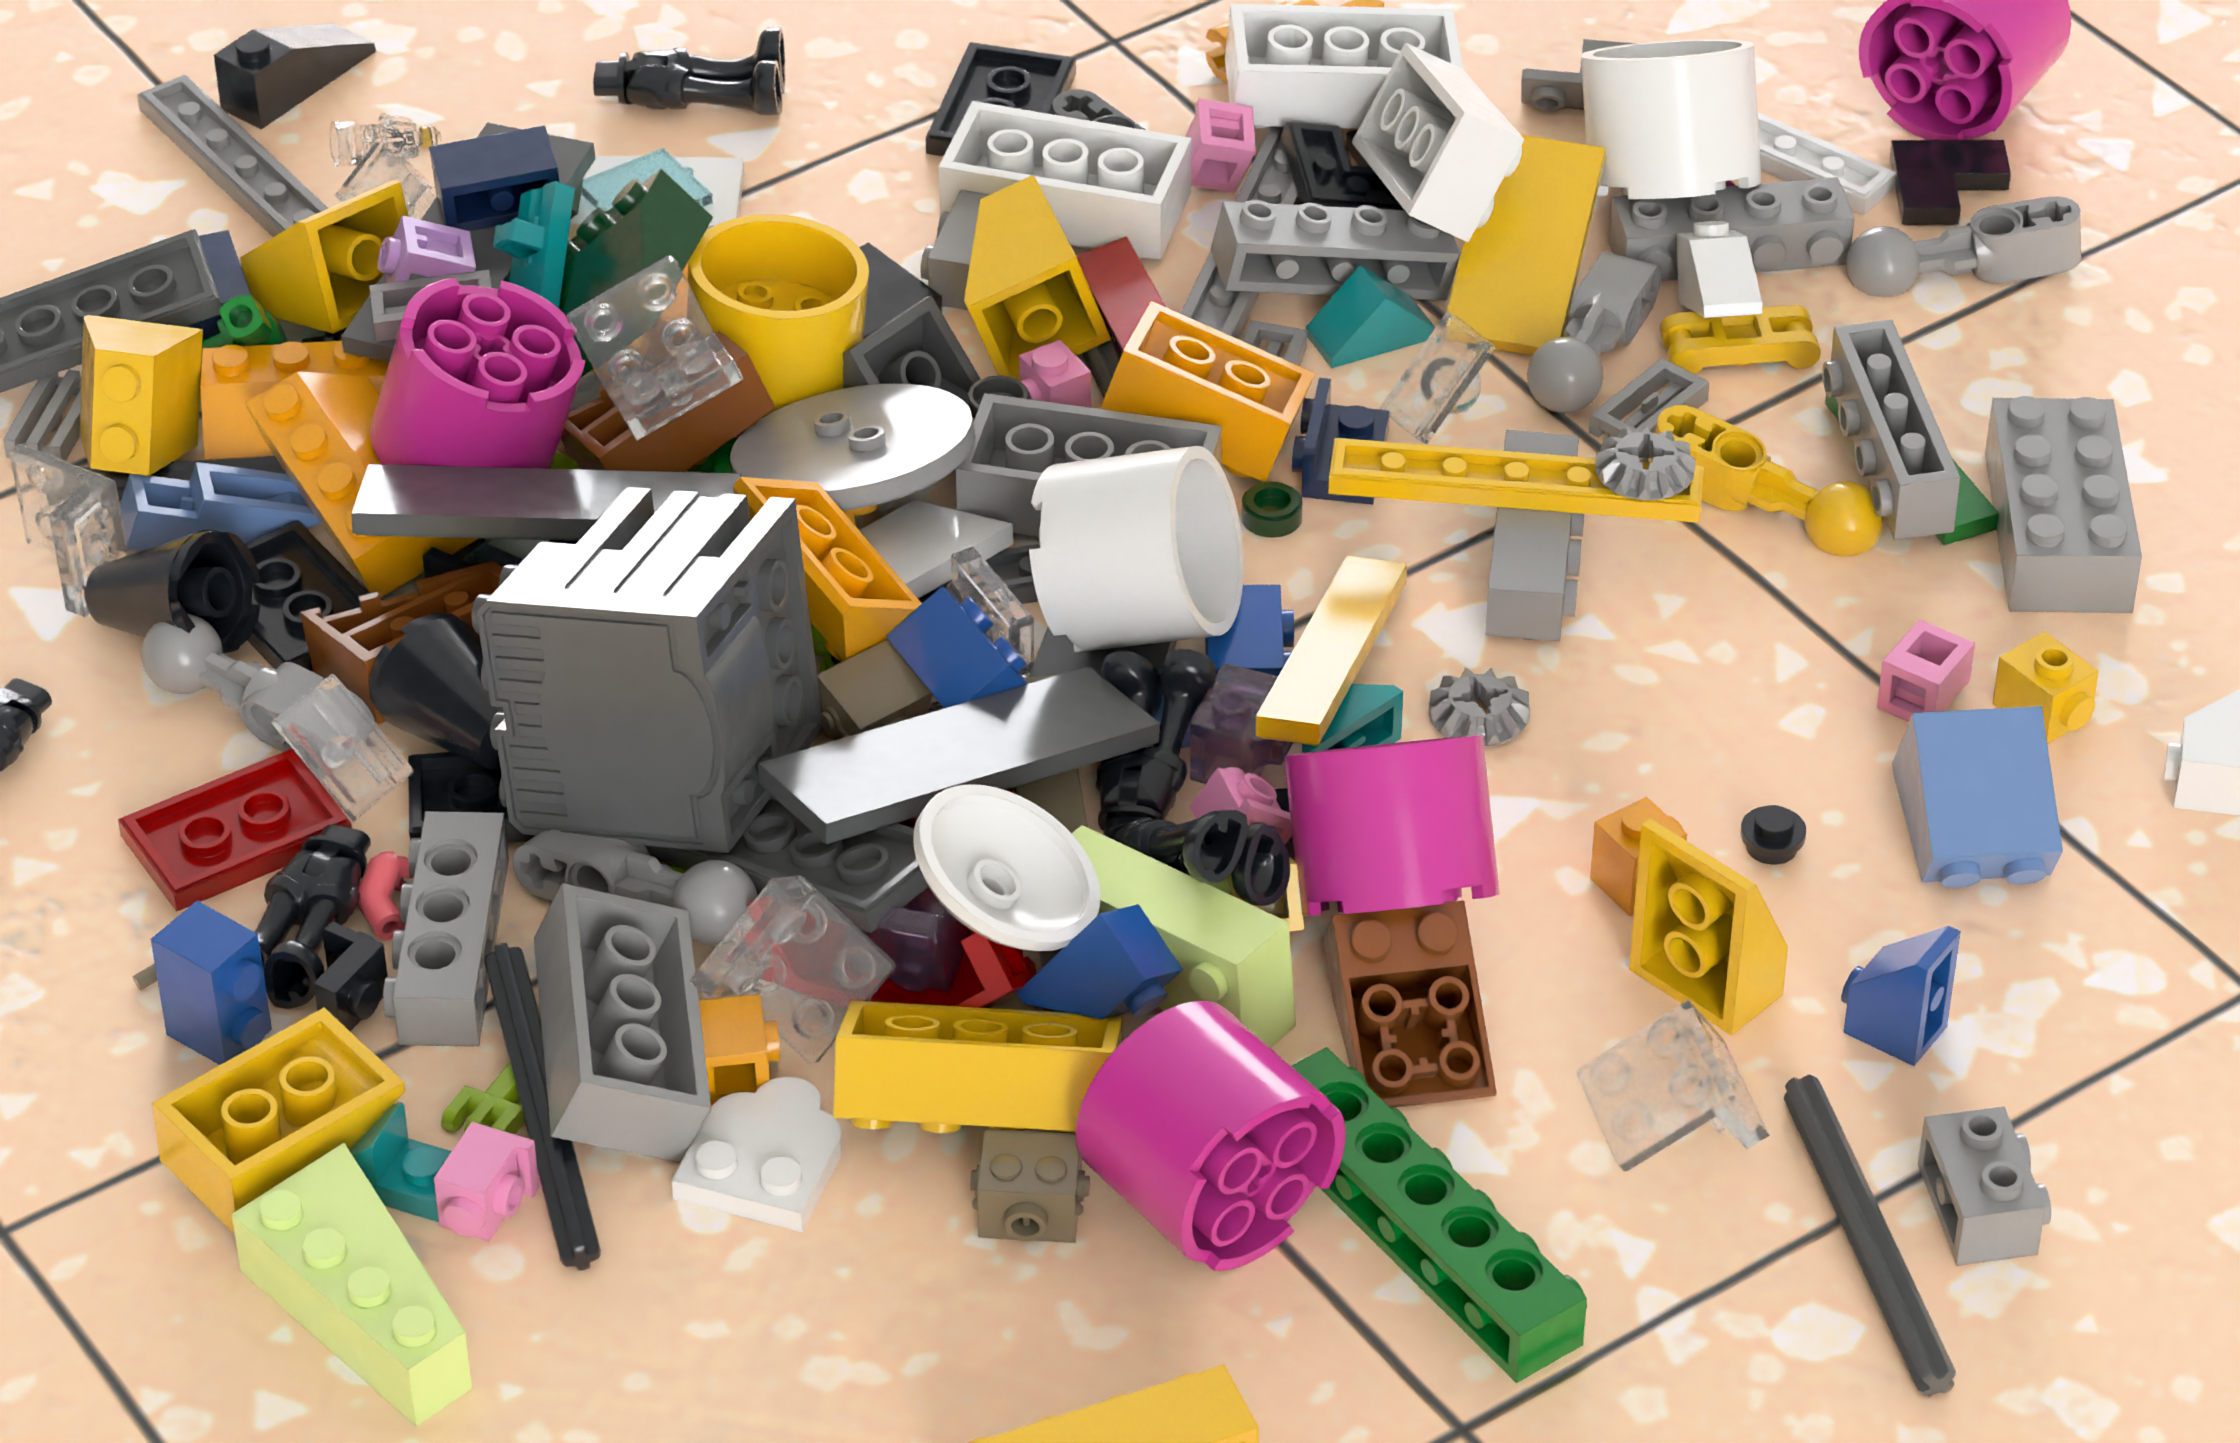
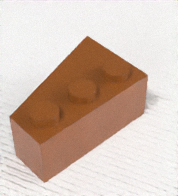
M719 331L651 362L650 366L654 373L619 388L615 379L599 386L598 391L601 397L569 411L560 439L570 457L577 462L581 470L686 472L688 469L702 464L712 452L736 435L742 434L746 429L754 426L759 419L776 407L749 355Z
M489 561L416 581L418 592L385 601H380L378 592L358 596L359 608L322 617L320 607L300 612L313 673L356 694L369 707L375 723L379 725L386 720L370 700L369 677L377 655L384 645L392 650L406 635L400 630L411 620L430 613H452L473 627L472 608L476 597L479 594L492 595L499 587L500 574L503 568L494 561Z

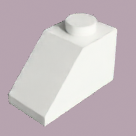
M1725 221L1697 222L1693 224V233L1676 234L1679 304L1704 318L1762 314V300L1747 236L1735 230H1729V222Z
M2240 689L2184 717L2180 743L2168 742L2163 780L2175 781L2174 808L2240 816Z

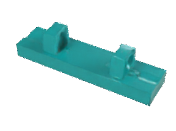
M554 181L540 189L530 190L521 194L518 219H512L511 222L495 227L493 248L512 256L509 283L524 287L540 295L559 309L575 188Z

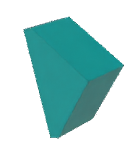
M1359 265L1306 326V330H1308L1307 338L1331 369L1437 338V328L1410 295L1362 265Z
M1351 684L1320 744H1317V746L1302 744V753L1397 742L1401 739L1403 691L1395 685Z

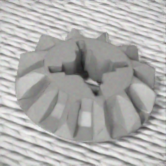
M1646 425L1642 432L1634 433L1627 428H1621L1618 437L1603 438L1600 452L1596 453L1595 470L1600 481L1608 489L1619 495L1637 500H1659L1674 496L1689 486L1694 477L1696 459L1691 457L1689 443L1675 441L1672 431L1656 434L1650 432ZM1639 458L1651 459L1652 463H1649V469H1643V463L1640 462Z
M1465 667L1460 678L1451 675L1443 676L1439 688L1431 690L1429 717L1435 728L1446 737L1483 735L1484 746L1501 744L1519 735L1527 726L1530 718L1529 692L1518 688L1515 676L1498 679L1492 668L1484 674H1474ZM1470 700H1481L1484 705H1489L1488 714H1485L1483 708H1479L1476 702H1471Z

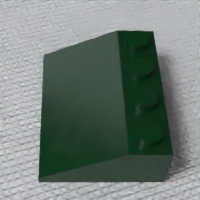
M662 169L642 184L637 179L630 181L615 197L611 209L607 212L600 207L595 209L580 224L576 231L577 235L571 240L568 239L559 310L576 327L573 338L578 345L582 360H585L581 378L653 324L713 219L709 212Z

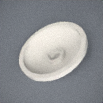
M975 784L959 785L945 789L935 795L920 813L914 828L913 842L916 859L923 877L935 897L947 911L977 934L1011 948L1052 951L1066 947L1072 939L1097 917L1101 898L1100 885L1087 853L1076 838L1057 819L1033 802L996 787Z

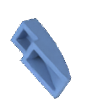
M201 462L195 463L190 481L129 474L118 508L125 549L145 550L202 530L230 532L237 535L246 544L298 520L307 529L320 524V521L287 474Z

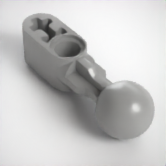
M2049 196L1989 206L1974 213L1970 223H1967L1966 226L1946 229L1938 238L1913 241L1906 233L1893 227H1874L1861 233L1851 244L1846 257L1847 275L1853 286L1865 294L1876 297H1894L1907 292L1914 285L1919 274L1943 270L1950 276L1973 272L1978 279L1989 283H2005L2065 273L2076 268L2081 262V209L2074 200L2062 196Z
M1606 251L1599 255L1575 293L1570 310L1569 323L1564 330V337H1557L1542 344L1534 352L1528 364V386L1534 398L1542 406L1554 412L1571 413L1579 411L1592 403L1600 392L1603 383V366L1599 355L1603 352L1612 351L1616 344L1626 347L1630 345L1656 302L1662 275L1660 265Z
M188 614L196 626L190 633L176 627V625L174 627L165 622H158L149 629L144 638L141 649L142 664L145 672L154 684L165 691L175 694L194 693L205 687L220 693L222 703L239 712L244 725L256 738L281 752L294 748L305 764L320 771H332L375 726L372 712L356 694L295 663L284 662L275 669L270 666L266 667L256 661L245 663L224 655L220 637L215 629L207 621L195 615Z
M552 829L535 835L520 846L513 855V869L517 879L527 891L537 897L553 901L560 886L564 883L688 910L691 938L703 944L722 945L733 942L747 932L754 921L747 904L758 899L755 885L744 870L728 861H703L692 866L683 874L671 870L670 866L660 864L655 857L649 855L644 845L629 844L619 839L560 832L561 830Z

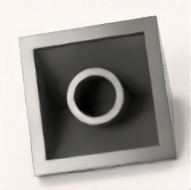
M932 295L925 297L843 353V389L873 384H916L950 392L968 405L970 387L978 380H981Z

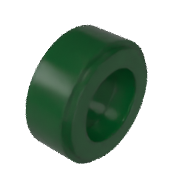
M1264 482L1254 485L1242 497V523L1250 532L1262 537L1275 538L1291 534L1299 528L1302 522V497L1296 489L1284 483Z

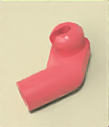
M393 851L381 852L370 859L358 887L360 899L357 902V906L374 934L381 940L393 939L395 930H404L406 924L402 923L400 911L391 897L393 891L401 892L403 883H407L403 877L414 878L409 875L408 858L397 856Z

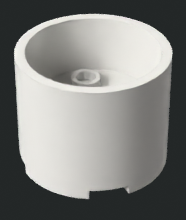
M1722 39L1663 41L1614 46L1581 54L1586 145L1605 147L1606 159L1597 197L1608 196V187H1622V195H1628V199H1664L1716 194L1717 190L1726 188V181L1738 179L1739 188H1751L1761 183L1755 49L1753 42Z
M1190 446L1054 464L1043 471L1037 481L1031 501L1036 511L1041 510L1040 548L1029 549L1037 598L1044 618L1054 636L1066 634L1074 645V652H1085L1214 637L1225 634L1231 628L1239 610L1243 588L1244 559L1238 512L1229 482L1219 462L1210 451L1201 446Z

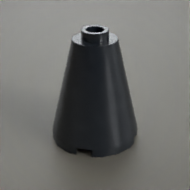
M202 530L97 566L88 577L84 598L90 615L97 623L145 637L149 629L158 622H165L174 627L176 625V627L190 633L196 626L188 614L195 615L207 621L215 629L220 637L223 653L237 651L250 638L259 618L260 604H252V583H260L259 569L250 549L237 535L217 530Z
M430 613L411 620L400 629L406 635L391 650L384 645L376 657L369 677L370 700L374 707L389 724L487 769L500 771L498 750H495L491 744L490 728L494 715L498 711H503V707L491 706L489 692H486L482 686L481 668L484 660L480 635L475 632L470 624L452 613Z

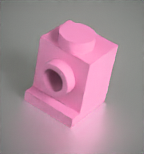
M1198 98L1195 104L1196 114L1185 137L1192 138L1191 186L1235 193L1256 152L1253 107Z
M1061 340L1019 355V381L1027 388L1028 399L1091 408V371Z
M1919 619L1882 661L1877 708L1908 722L1912 713L1944 711L1970 681L1975 643Z
M1217 767L1189 806L1196 819L1211 811L1237 810L1246 814L1248 825L1265 823L1275 828L1284 844L1292 836L1290 813L1281 810L1276 801L1277 793L1274 788L1263 778L1251 773L1245 774L1243 770L1237 767L1225 769Z
M471 1122L434 1177L439 1226L451 1229L462 1236L477 1237L490 1241L504 1218H511L515 1215L523 1195L534 1197L539 1189L534 1140Z

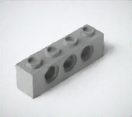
M426 811L421 838H411L408 866L409 875L414 877L413 884L403 883L400 915L402 923H406L405 930H395L393 933L392 965L393 969L397 970L396 977H386L383 993L385 1017L395 1018L399 1045L479 1047L489 989V979L484 960L487 954L495 951L509 863L504 813Z

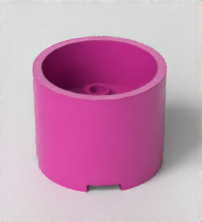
M1885 0L1865 23L1859 40V63L1863 78L1871 77L1877 91L1891 107L1886 114L1902 128L1925 140H1966L1983 136L1992 131L1994 132L2063 54L2071 33L2068 0Z
M454 277L434 282L418 291L408 302L404 311L370 426L371 443L381 464L551 469L585 365V360H582L578 345L573 338L576 327L561 310L545 298L524 287L502 280L499 288L494 289L481 286H460Z
M1483 735L1388 743L1284 756L1302 916L1321 915L1322 911L1330 910V901H1337L1338 913L1351 914L1422 907L1457 901L1458 898L1462 897V888L1471 887L1472 899L1500 895Z
M1209 1001L1188 1002L1167 1009L1131 1033L1107 1058L1092 1080L1082 1101L1076 1124V1145L1082 1160L1183 1255L1196 1262L1207 1264L1213 1271H1225L1246 1265L1264 1256L1285 1241L1294 1232L1291 1225L1287 1222L1305 1203L1317 1186L1320 1189H1328L1343 1156L1346 1138L1344 1118L1328 1098L1223 1006Z

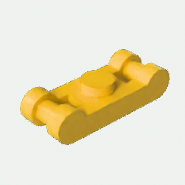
M1800 305L1762 307V314L1707 318L1695 312L1675 313L1664 318L1659 327L1663 344L1668 349V361L1693 374H1697L1703 367L1744 366L1750 363L1787 361L1794 368L1805 369L1816 364L1821 356L1817 337L1812 333L1813 325L1809 312Z

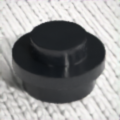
M1768 805L1755 808L1744 816L1740 835L1743 843L1746 845L1747 852L1752 858L1761 863L1778 865L1792 860L1797 851L1802 848L1806 839V825L1804 820L1794 811L1778 805Z

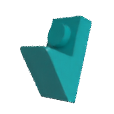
M397 1102L383 1114L349 1151L386 1207L439 1222L434 1177L452 1151L409 1139L405 1107L402 1102Z

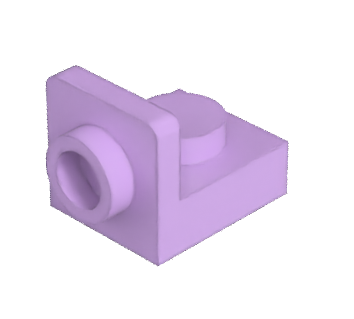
M406 216L401 217L393 238L386 237L383 240L378 256V270L385 274L386 283L409 280L411 273L428 278L474 272L476 269L470 231Z

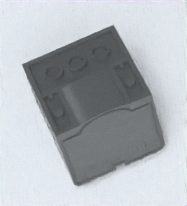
M627 487L577 544L539 542L519 565L507 564L504 566L500 574L499 587L492 595L479 594L474 601L472 625L475 632L480 635L484 660L481 668L482 686L486 692H489L491 706L503 707V711H498L494 715L490 728L491 744L495 750H498L502 774L499 787L500 801L504 807H507L509 822L522 834L537 835L545 831L560 830V832L619 839L635 845L729 853L772 797L758 783V763L808 749L824 728L820 717L822 710L795 498L770 497L750 521L747 495L722 494L717 498L699 496V492L675 490L654 513L650 488Z

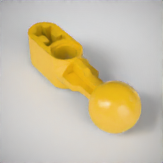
M1687 405L1671 406L1660 413L1655 433L1660 434L1665 431H1672L1675 441L1689 443L1691 457L1696 459L1695 466L1704 467L1702 501L1727 511L1743 510L1753 504L1768 512L1784 511L1804 520L1810 541L1820 550L1832 555H1859L1870 550L1878 541L1883 529V517L1876 516L1871 491L1866 487L1854 482L1840 481L1817 490L1797 481L1793 471L1771 462V457L1766 455L1764 443L1750 432Z

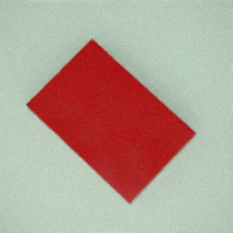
M294 748L118 819L120 836L176 912L191 906L197 900L199 902L284 868L301 849L305 840L313 835H320L323 828L327 825L352 828L351 821Z

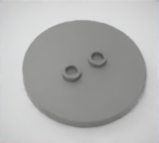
M916 384L856 386L799 400L761 418L755 425L746 429L736 440L730 453V462L733 473L742 474V477L818 482L838 507L844 511L892 501L922 490L946 477L961 465L971 453L976 439L975 429L969 406L958 396L942 389Z

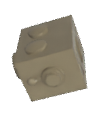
M888 639L817 674L822 710L820 714L821 722L824 727L823 730L832 741L929 712L933 694Z
M984 1129L980 1165H977L976 1170H971L970 1190L975 1191L976 1196L972 1201V1207L978 1213V1238L1076 1243L1078 1216L1083 1212L1081 1202L1084 1201V1197H1089L1090 1176H1085V1170H1082V1158L1076 1145L1075 1133Z

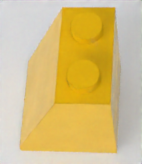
M1034 174L980 199L964 301L997 375L1019 380V355L1061 340L1075 356L1111 340L1077 257Z
M392 180L303 219L241 256L240 262L250 293L261 304L263 310L270 312L278 319L332 334L347 328L370 295L369 285L377 284L384 274L378 270V256L383 240L386 237L393 238L402 216L409 217L401 182Z
M92 315L84 317L79 435L90 469L150 476L198 446L203 329Z

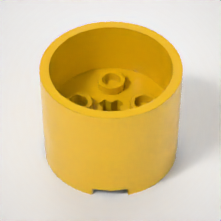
M779 214L749 215L717 224L704 233L688 261L682 348L720 331L749 355L776 407L768 414L799 400L843 389V353L863 340L869 266L864 253L850 238L838 230L817 221L796 216Z

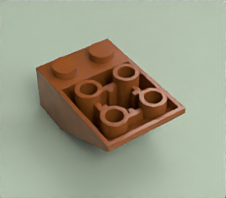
M1465 901L1444 902V904L1404 909L1332 915L1323 941L1333 1003L1349 1065L1356 1068L1362 1074L1368 1087L1389 1107H1404L1496 1096L1497 1091Z

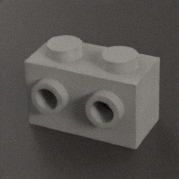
M2005 1106L1924 1117L1918 1167L1956 1265L2038 1255L2042 1226L2050 1224L2051 1221L2050 1197L2045 1184H2036L2030 1170L2031 1155L2028 1141L2023 1133H2015Z

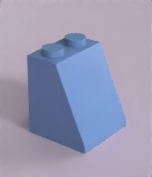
M2042 706L1912 713L1892 762V768L1921 881H1941L1942 885L1948 888H1964L1977 884L1981 879L2006 878L2007 882L2011 884L2024 885L2035 883L2046 876H2051L2063 852Z

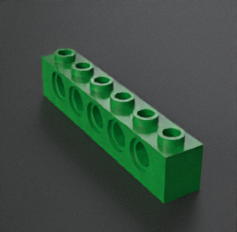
M1328 1047L1291 1065L1325 1095L1341 1112L1344 1118L1346 1138L1343 1156L1330 1187L1321 1190L1515 1383L1520 1382L1583 1346L1587 1297L1579 1283L1570 1275H1563L1540 1253L1537 1244L1527 1233L1518 1232L1496 1210L1492 1200L1485 1192L1479 1189L1475 1190L1453 1169L1449 1159L1441 1150L1431 1148L1410 1127L1401 1111L1395 1107H1389L1368 1087L1362 1074L1354 1067H1347Z

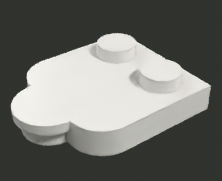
M779 1077L764 1083L755 1093L737 1092L726 1095L716 1101L711 1107L671 1180L673 1200L803 1232L841 1158L840 1125L831 1114L821 1110V1096L818 1089L812 1083L802 1078Z

